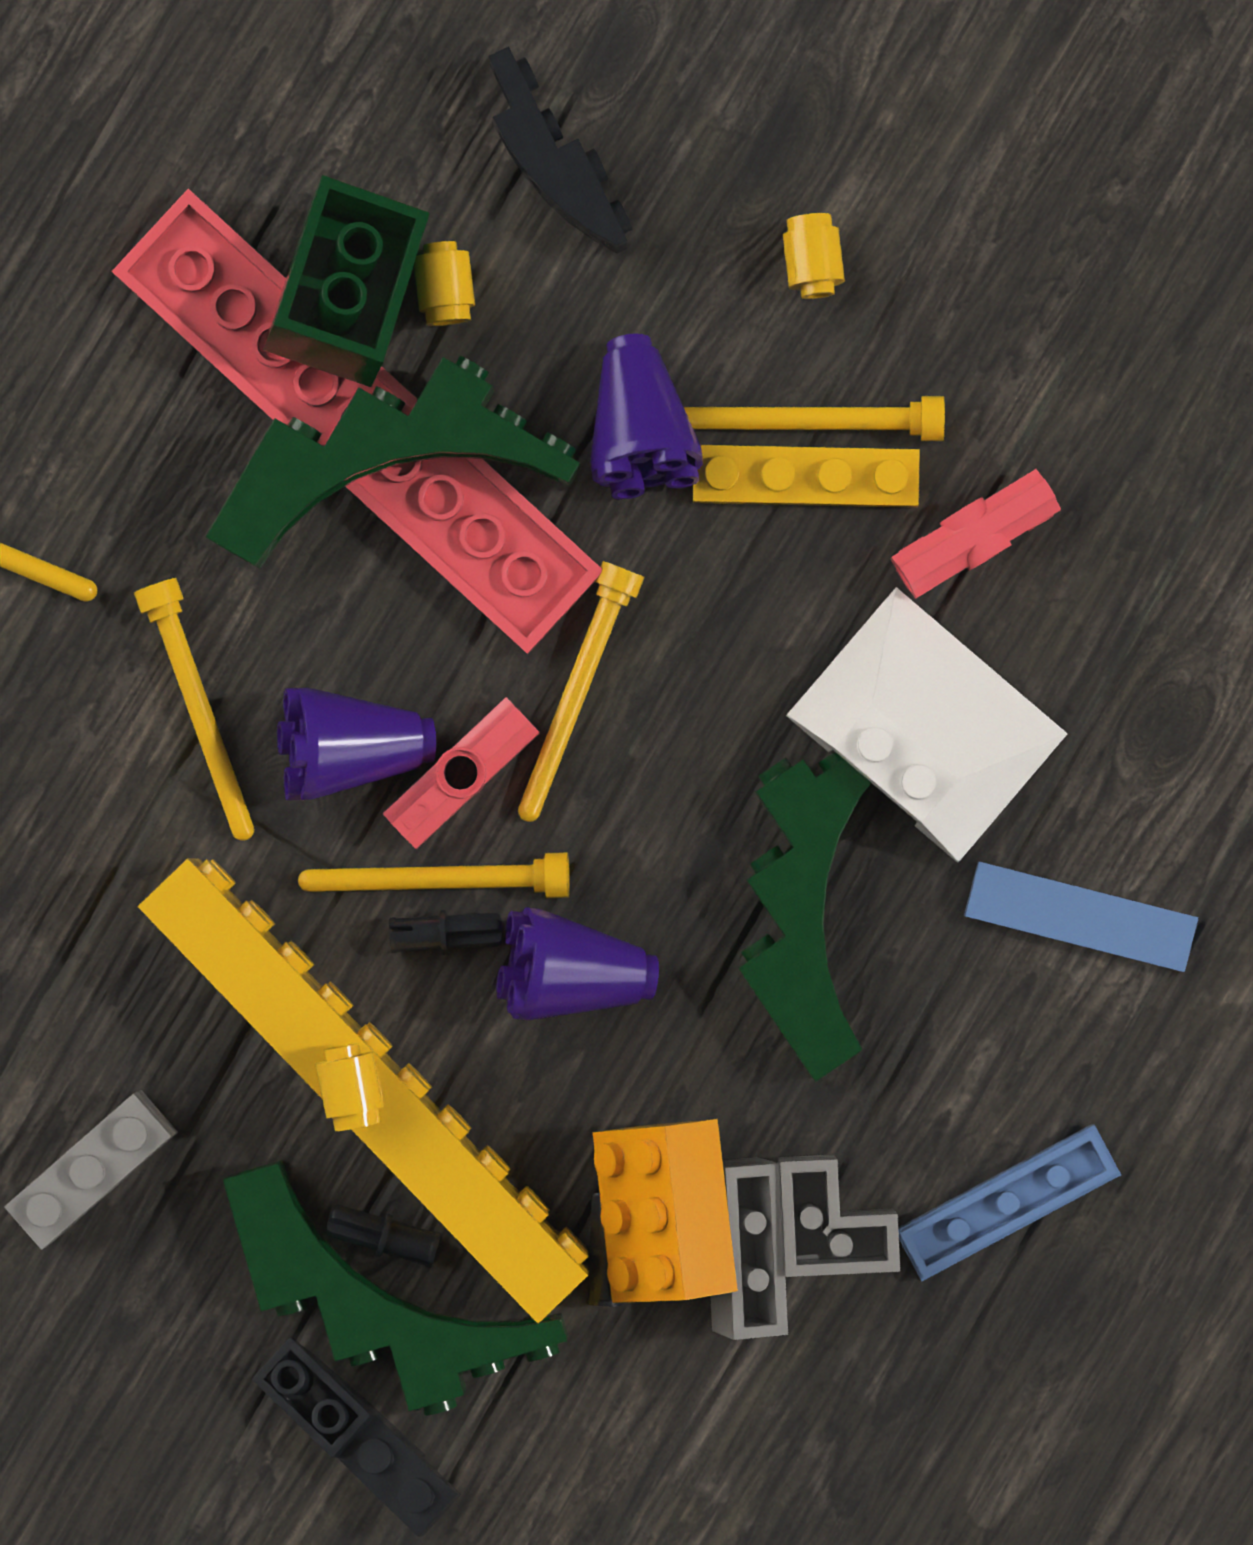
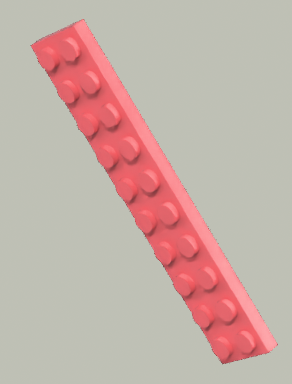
M189 189L184 192L112 270L116 277L272 420L276 418L286 425L289 424L292 417L301 420L322 433L317 442L322 446H325L358 388L370 394L373 393L376 386L386 390L406 403L401 412L409 416L418 400L382 366L372 387H368L264 351L263 348L286 278ZM441 457L398 464L355 480L346 486L352 494L526 654L533 650L580 599L603 570L483 459Z

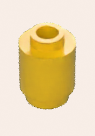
M811 213L787 219L788 232L783 234L789 289L801 290L802 299H818L834 295V286L844 283L845 278L839 228L832 225L831 214Z
M441 241L423 245L424 254L416 256L414 272L419 312L425 313L426 325L444 326L471 321L470 308L475 306L469 251L457 250L456 241Z
M359 1043L324 1050L326 1061L316 1063L315 1065L326 1118L333 1119L335 1131L356 1129L381 1122L378 1108L383 1107L373 1052L361 1053Z

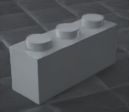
M142 1090L135 1092L4 1208L42 1250L53 1243L175 1136L178 1131Z
M758 1157L722 1160L738 1291L710 1296L712 1331L733 1340L788 1335L780 1163Z

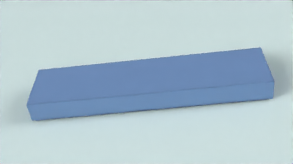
M977 862L964 913L965 917L1185 972L1199 918L983 862Z
M1091 1124L898 1227L899 1240L920 1280L924 1281L1121 1176V1173L1096 1126Z

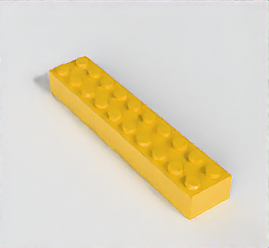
M187 858L137 907L321 1098L322 1095L315 1064L326 1061L324 1050L359 1043L361 1053L373 1052L383 1107L378 1108L381 1122L351 1130L539 1324L588 1276L589 1264L585 1260L589 1257L587 1254L589 1251L569 1228L565 1227L559 1233L545 1219L550 1211L547 1205L528 1186H525L519 1192L508 1181L506 1176L509 1174L510 1167L490 1146L486 1145L480 1151L466 1137L471 1127L453 1107L447 1104L440 1110L426 1095L432 1088L428 1081L410 1063L401 1069L386 1054L393 1047L386 1037L370 1022L361 1027L347 1013L354 1005L331 981L321 986L308 972L314 966L310 958L294 942H285L282 945L268 931L275 925L274 921L253 900L250 902L246 900L243 904L229 890L236 882L214 859L211 861L206 859L202 862L200 859Z

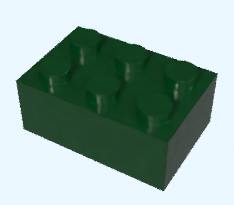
M322 175L311 200L263 350L372 387L384 362L430 213Z

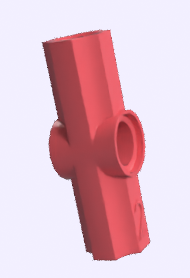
M1035 469L986 500L981 497L941 521L940 528L914 541L898 551L890 559L906 588L916 599L967 568L968 571H971L1012 545L1011 540L1052 518L1061 508L1049 484L1040 475L1038 470Z
M505 697L455 746L443 753L437 763L400 796L383 815L415 849H418L467 801L478 794L485 784L540 732ZM455 758H470L477 767V778L473 785L467 789H455L446 780V768Z

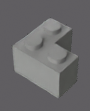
M835 1155L778 1157L781 1177L785 1277L900 1272L898 1214L893 1208L840 1211L838 1159Z

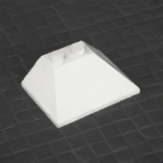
M897 587L786 715L828 752L834 750L916 820L915 827L956 862L963 858L1067 735L1062 728Z

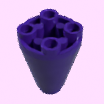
M626 334L611 339L606 345L607 354L603 357L590 461L593 481L601 486L610 487L611 496L614 499L639 497L645 493V488L666 484L670 488H684L696 484L699 481L698 469L703 465L701 445L658 349L652 346L651 338L645 334Z
M285 688L283 708L286 721L278 722L277 747L279 755H289L290 767H285L284 794L286 801L316 799L419 769L422 763H433L435 760L436 731L432 718H420L417 712L313 688Z
M525 907L522 912H509L505 928L506 944L511 945L509 966L502 965L497 976L496 992L498 999L507 1000V1011L511 1013L512 1018L535 1020L638 1004L641 999H653L659 978V961L656 955L646 954L645 950L641 947L542 909Z

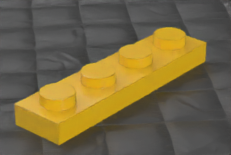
M701 445L703 465L698 469L699 481L693 485V503L917 508L919 506L920 449Z

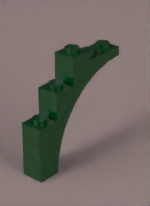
M459 356L456 363L442 357L409 416L401 412L406 404L405 402L376 386L372 394L361 388L357 389L325 446L317 443L322 433L301 420L292 417L289 424L286 425L274 418L205 537L256 568L261 569L285 534L318 503L355 480L398 464L441 457L488 459L530 469L567 487L571 486L581 466L580 462L572 458L576 449L550 433H546L543 440H540L523 430L527 422L523 417L500 404H497L493 412L485 408L494 393L493 385L485 381L489 374L488 371L463 356Z
M835 751L818 762L823 773L816 778L803 759L792 766L786 757L758 776L764 786L754 793L792 848L783 854L779 846L776 845L751 862L750 865L755 874L747 878L746 881L784 936L774 941L769 933L741 951L747 961L737 967L815 1082L863 1050L841 1011L830 976L823 920L827 878L840 834L860 796L871 782Z
M283 1160L228 1175L223 1179L260 1310L265 1311L275 1308L278 1317L309 1308L308 1298L316 1296L334 1360L338 1361L349 1357L351 1366L365 1364L382 1358L384 1356L382 1348L390 1345L409 1411L423 1408L424 1415L429 1416L457 1407L455 1398L463 1396L466 1390L462 1376L463 1371L471 1370L472 1377L477 1378L505 1369L504 1359L525 1354L527 1362L544 1359L560 1352L558 1344L566 1342L568 1339L562 1313L548 1315L539 1324L533 1318L521 1321H473L430 1312L389 1294L355 1271L321 1236L299 1202Z

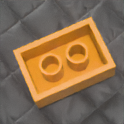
M718 1119L642 1125L592 1132L595 1150L594 1164L597 1170L601 1202L600 1217L604 1228L608 1263L607 1277L611 1289L612 1303L681 1301L738 1291Z

